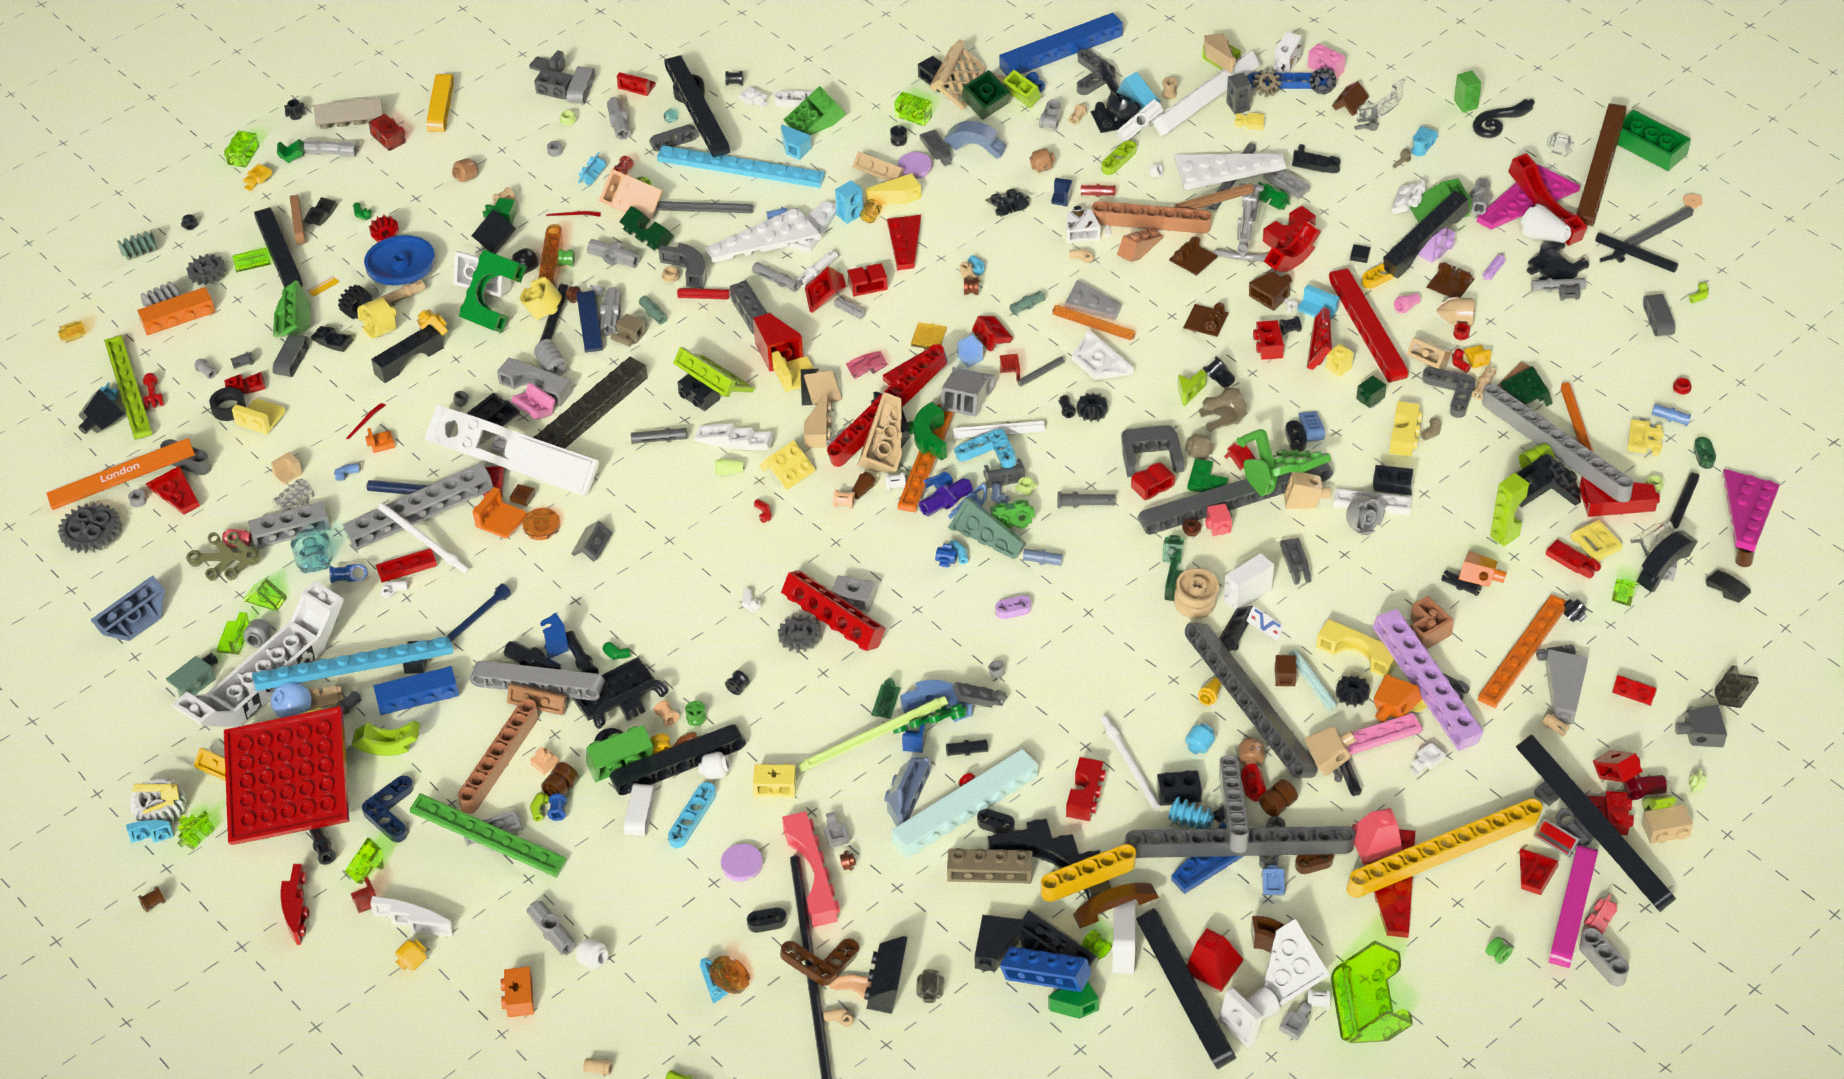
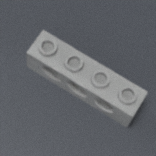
M323 501L248 521L253 542L257 549L330 530Z

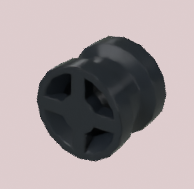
M901 125L893 126L890 129L891 144L897 147L904 146L907 143V129Z
M735 670L732 678H728L725 681L726 688L734 695H740L743 692V688L750 684L748 676L740 670Z

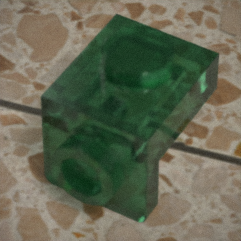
M1178 535L1165 537L1162 561L1181 563L1185 539L1180 538Z

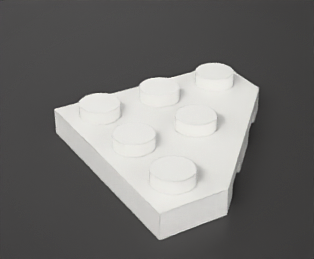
M1296 919L1276 930L1263 987L1273 992L1280 1007L1330 976Z

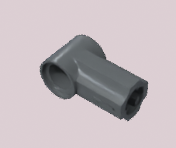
M1561 809L1557 812L1555 818L1560 828L1580 839L1578 845L1587 847L1594 839L1593 835L1571 810ZM1571 816L1570 823L1562 824L1564 817Z

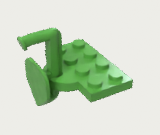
M1258 429L1237 438V443L1241 447H1245L1247 443L1256 440L1260 459L1245 460L1244 471L1248 482L1261 497L1274 491L1277 476L1289 472L1302 473L1331 461L1330 453H1322L1321 451L1310 452V450L1299 452L1298 450L1287 451V449L1276 451V455L1272 456L1268 436L1264 429Z

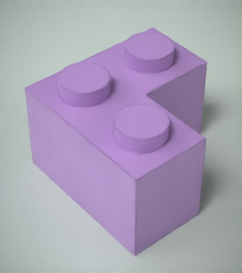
M1445 227L1426 243L1418 255L1431 263L1440 259L1446 251L1454 247L1455 232Z

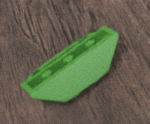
M296 280L282 290V297L276 306L273 325V336L275 338L286 337L290 334L298 335L310 327L311 304L301 285Z

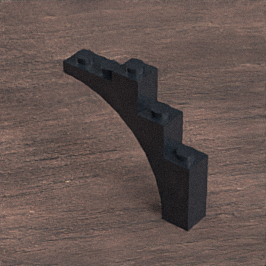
M1047 818L1026 822V829L987 836L988 850L1032 851V857L1052 863L1060 869L1100 854V850L1079 854L1073 834L1052 838ZM1109 880L1083 891L1089 900L1097 894L1110 889L1111 885Z

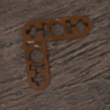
M844 939L822 960L796 942L786 941L781 946L780 957L784 962L816 983L827 986L857 957L859 944L853 939ZM838 959L843 964L835 965L831 960ZM808 960L813 965L805 966L802 964V961Z

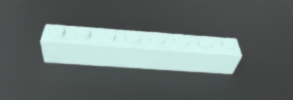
M1021 749L892 829V843L906 858L913 854H918L924 847L935 843L940 837L951 833L956 827L970 821L982 809H987L993 804L999 803L1007 795L1015 793L1023 785L1034 781L1038 777V764Z

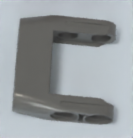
M1172 426L1126 429L1121 433L1122 455L1127 477H1132L1136 473L1135 453L1169 450L1173 471L1176 473L1184 472V460L1179 438Z

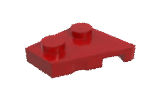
M1520 848L1521 889L1542 895L1559 866L1558 860Z

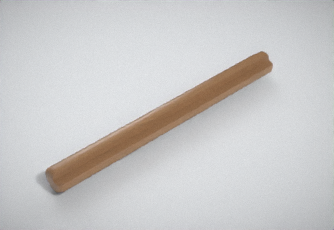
M1251 183L1177 203L1175 208L1198 209L1252 194L1255 187Z

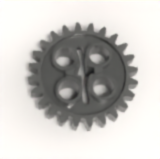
M95 502L91 506L85 503L83 508L78 505V510L76 511L71 509L72 514H65L66 519H61L62 524L58 525V533L65 547H69L70 551L76 549L77 553L84 550L85 554L90 549L93 553L96 548L103 550V545L109 547V541L115 542L114 537H118V531L122 530L120 526L122 523L118 512L114 508L110 509L109 505L104 507L103 503L96 506Z

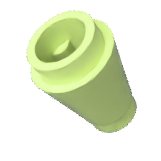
M726 458L715 460L716 475L725 476L743 472V462Z

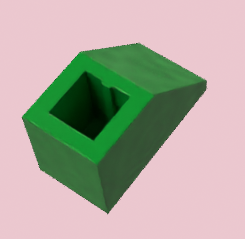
M1087 981L1082 992L1064 989L1054 991L1048 996V1009L1051 1012L1081 1019L1099 1011V997Z

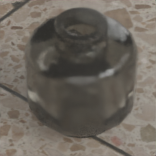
M924 970L917 977L916 995L922 998L925 1003H935L936 1000L944 995V977L937 970Z

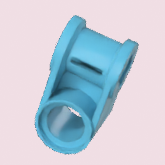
M1420 126L1412 139L1414 142V146L1411 149L1412 154L1424 156L1436 142L1438 131Z

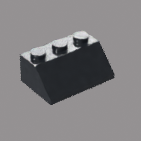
M902 936L879 943L878 952L873 951L871 964H875V967L870 969L867 981L871 982V987H866L864 1000H868L866 1009L892 1014L908 937Z

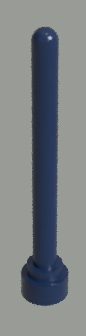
M501 583L495 588L494 595L446 637H449L452 642L494 604L512 595L510 589Z

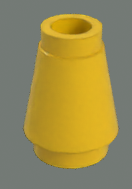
M1212 678L1199 690L1198 700L1200 703L1210 706L1216 702L1222 686L1219 679Z

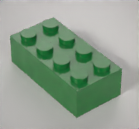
M1633 109L1625 116L1617 145L1666 171H1670L1688 155L1691 138Z

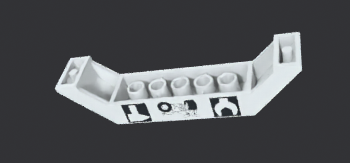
M312 582L301 592L300 601L291 621L207 694L191 695L186 692L172 704L173 708L201 726H241L271 700L273 691L277 688L256 691L252 681V673L315 661L324 652L344 602L343 598L318 582Z

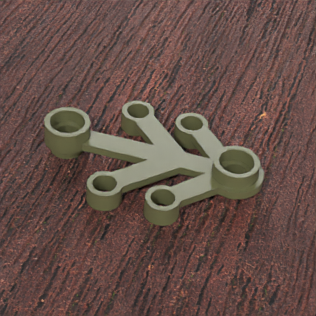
M211 532L207 537L210 544L215 545L222 553H200L197 550H192L186 556L187 562L192 567L200 566L203 561H221L216 567L206 570L205 576L209 581H215L224 569H226L224 572L225 577L230 581L235 580L237 575L247 565H256L261 560L260 551L256 547H247L240 540L236 532L228 533L227 540L230 544H235L241 552L234 553L220 540L218 533ZM213 536H217L215 541H211ZM232 536H236L235 540H230ZM254 553L252 558H248L249 554ZM197 555L195 559H191V556ZM233 561H240L234 568H227ZM211 572H215L213 577H209ZM234 572L233 576L231 577L228 576V573Z

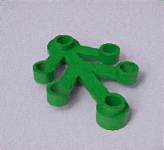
M961 703L952 705L950 708L943 706L940 710H936L935 713H929L923 717L909 720V723L894 729L893 733L897 734L907 731L909 729L908 725H910V728H916L927 722H930V724L937 723L950 716L952 720L965 717L968 710L967 706H962Z

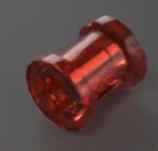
M621 156L618 165H615L613 170L620 173L622 171L623 174L627 175L634 162L628 156Z

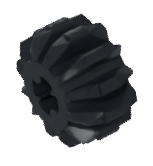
M1093 392L1092 394L1085 393V396H1080L1076 409L1079 417H1082L1084 421L1090 420L1092 422L1096 420L1099 422L1100 418H1105L1108 405L1106 398L1102 397L1101 393L1095 395Z
M1350 674L1349 677L1343 676L1341 680H1338L1336 697L1339 698L1340 703H1345L1347 707L1353 705L1356 708L1357 704L1363 706L1365 701L1369 699L1370 686L1367 684L1366 678L1360 679L1359 675L1353 677Z

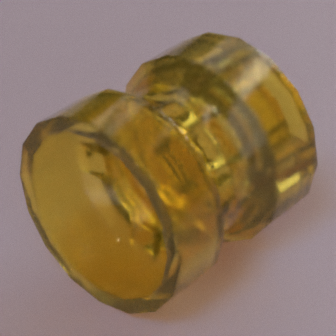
M869 199L865 207L860 211L861 219L866 223L875 222L877 215L882 211V205L877 200Z

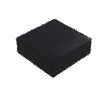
M1353 244L1350 261L1367 263L1371 247Z

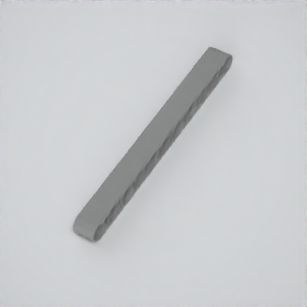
M1488 384L1484 387L1482 405L1537 445L1541 443L1548 444L1557 459L1615 500L1628 502L1631 499L1634 483L1631 478L1499 386Z

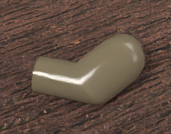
M1438 418L1430 419V428L1421 432V437L1424 441L1440 434L1442 423Z

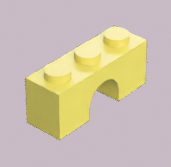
M1397 401L1390 454L1412 457L1413 449L1417 450L1418 438H1415V436H1419L1420 425H1417V423H1421L1422 412H1419L1420 404Z

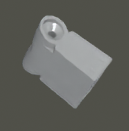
M952 367V373L942 386L941 409L976 417L986 396L992 393L996 377L990 374Z

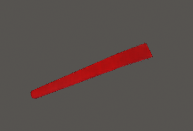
M576 211L546 214V216L589 215L601 217V212Z
M380 403L375 408H373L363 418V420L354 428V430L346 437V439H350L376 412L384 408L386 404Z

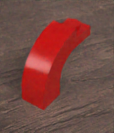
M1305 221L1297 236L1289 245L1284 248L1272 247L1263 262L1279 272H1287L1302 264L1315 249L1313 244L1321 230L1310 222Z

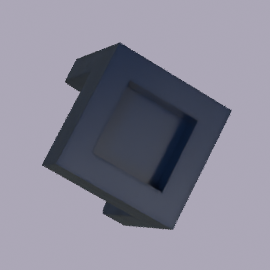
M1055 178L1051 204L1068 207L1072 195V180Z

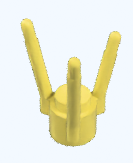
M135 783L133 786L136 788H132L133 792L161 791L162 800L166 799L163 803L143 810V814L168 805H174V800H179L177 783Z

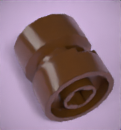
M558 762L550 772V775L542 782L541 788L549 797L552 794H563L566 796L570 790L569 788H572L578 780L579 775L569 764Z
M1280 779L1271 789H1268L1259 797V803L1269 816H1279L1286 810L1287 806H1291L1298 799V794L1291 783Z

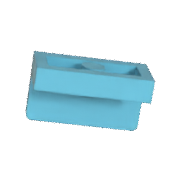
M1307 284L1304 288L1303 300L1298 305L1297 311L1315 317L1325 307L1330 310L1331 320L1338 311L1339 297Z

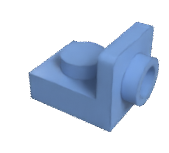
M1275 865L1266 866V869H1263L1261 872L1263 895L1284 896V869H1279V866Z

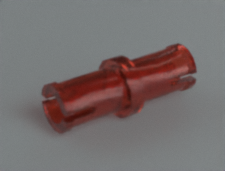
M1081 185V196H1116V185Z

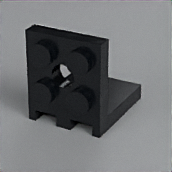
M1545 454L1516 473L1530 484L1527 497L1519 505L1521 508L1550 489L1556 491L1575 506L1581 503V491L1577 485V475L1549 454Z

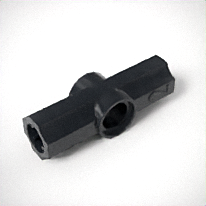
M509 641L503 651L504 656L518 662L520 665L561 670L559 663L545 657L544 653L537 647L530 649L516 641Z

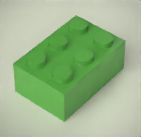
M644 725L630 727L622 734L615 733L604 741L600 742L598 740L589 744L586 749V764L595 783L609 778L610 774L620 767L652 755L653 745Z

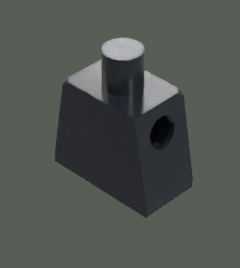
M98 389L91 395L78 414L83 420L78 428L84 434H87L91 429L98 433L125 413L103 391Z

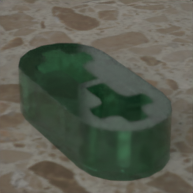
M1706 437L1696 438L1693 451L1699 466L1704 469L1714 467L1716 454L1712 442Z

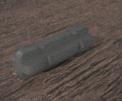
M1573 644L1565 645V647H1550L1547 650L1543 648L1536 650V657L1538 661L1547 660L1549 649L1575 655L1576 650Z

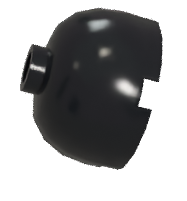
M1112 91L1106 102L1107 110L1112 115L1111 118L1117 122L1121 120L1129 121L1141 108V105L1137 102L1132 104L1130 98Z

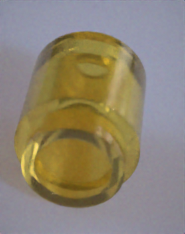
M73 321L59 326L57 334L61 341L64 340L65 343L81 338L82 335L86 334V331L81 321Z

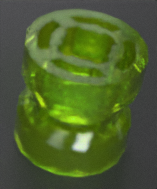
M1097 930L1090 931L1082 941V944L1097 956V960L1104 958L1112 948L1111 942L1103 939L1101 933Z

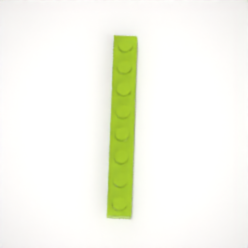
M122 335L104 339L134 440L150 436L152 431Z

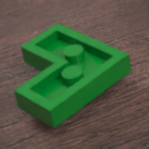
M1195 458L1187 490L1195 492L1208 491L1227 485L1228 478L1211 475L1213 461Z

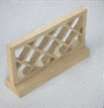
M959 39L949 48L929 88L933 91L938 89L963 110L967 103L964 100L962 103L958 96L962 95L963 85L970 82L968 75H972V78L975 79L983 74L986 67L963 47L965 42ZM961 53L966 57L967 61L962 59ZM956 64L960 65L961 71L957 70ZM965 65L969 66L970 71H966ZM973 65H975V66H976L977 68H979L980 70H979V71H975ZM950 74L955 76L956 81H952ZM959 75H963L965 81H961ZM944 85H949L950 91H948L944 87ZM954 85H958L959 91L955 90Z

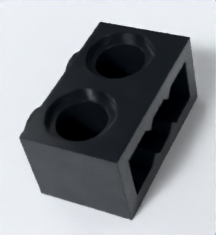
M1198 770L1157 774L1156 787L1161 806L1172 805L1178 796L1180 797L1181 804L1185 799L1188 800V803L1201 802L1202 788Z

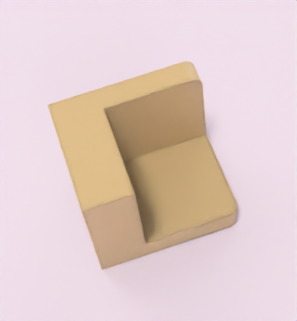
M290 452L271 462L273 475L283 485L303 474L300 461Z

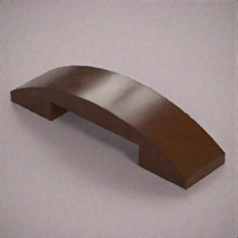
M1152 883L1124 884L1110 888L1092 897L1079 907L1073 916L1079 929L1098 922L1097 914L1135 899L1138 905H1142L1159 897Z

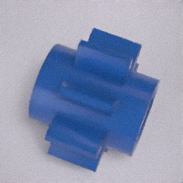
M943 544L942 547L937 548L935 561L940 562L939 566L948 568L950 564L956 563L958 551L953 550L954 545Z

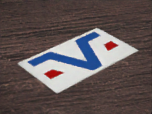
M1255 606L1252 607L1247 618V622L1278 641L1284 627L1282 624Z

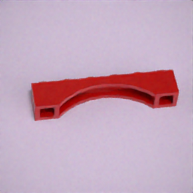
M1525 153L1513 158L1508 173L1533 204L1545 206L1570 227L1571 236L1565 243L1570 246L1583 240L1587 230L1586 224L1577 214L1565 210L1555 201L1544 185L1538 167L1531 157Z

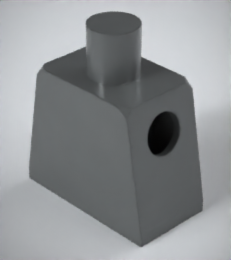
M1718 704L1688 710L1685 721L1675 723L1676 734H1687L1692 746L1721 748L1725 745L1727 732Z

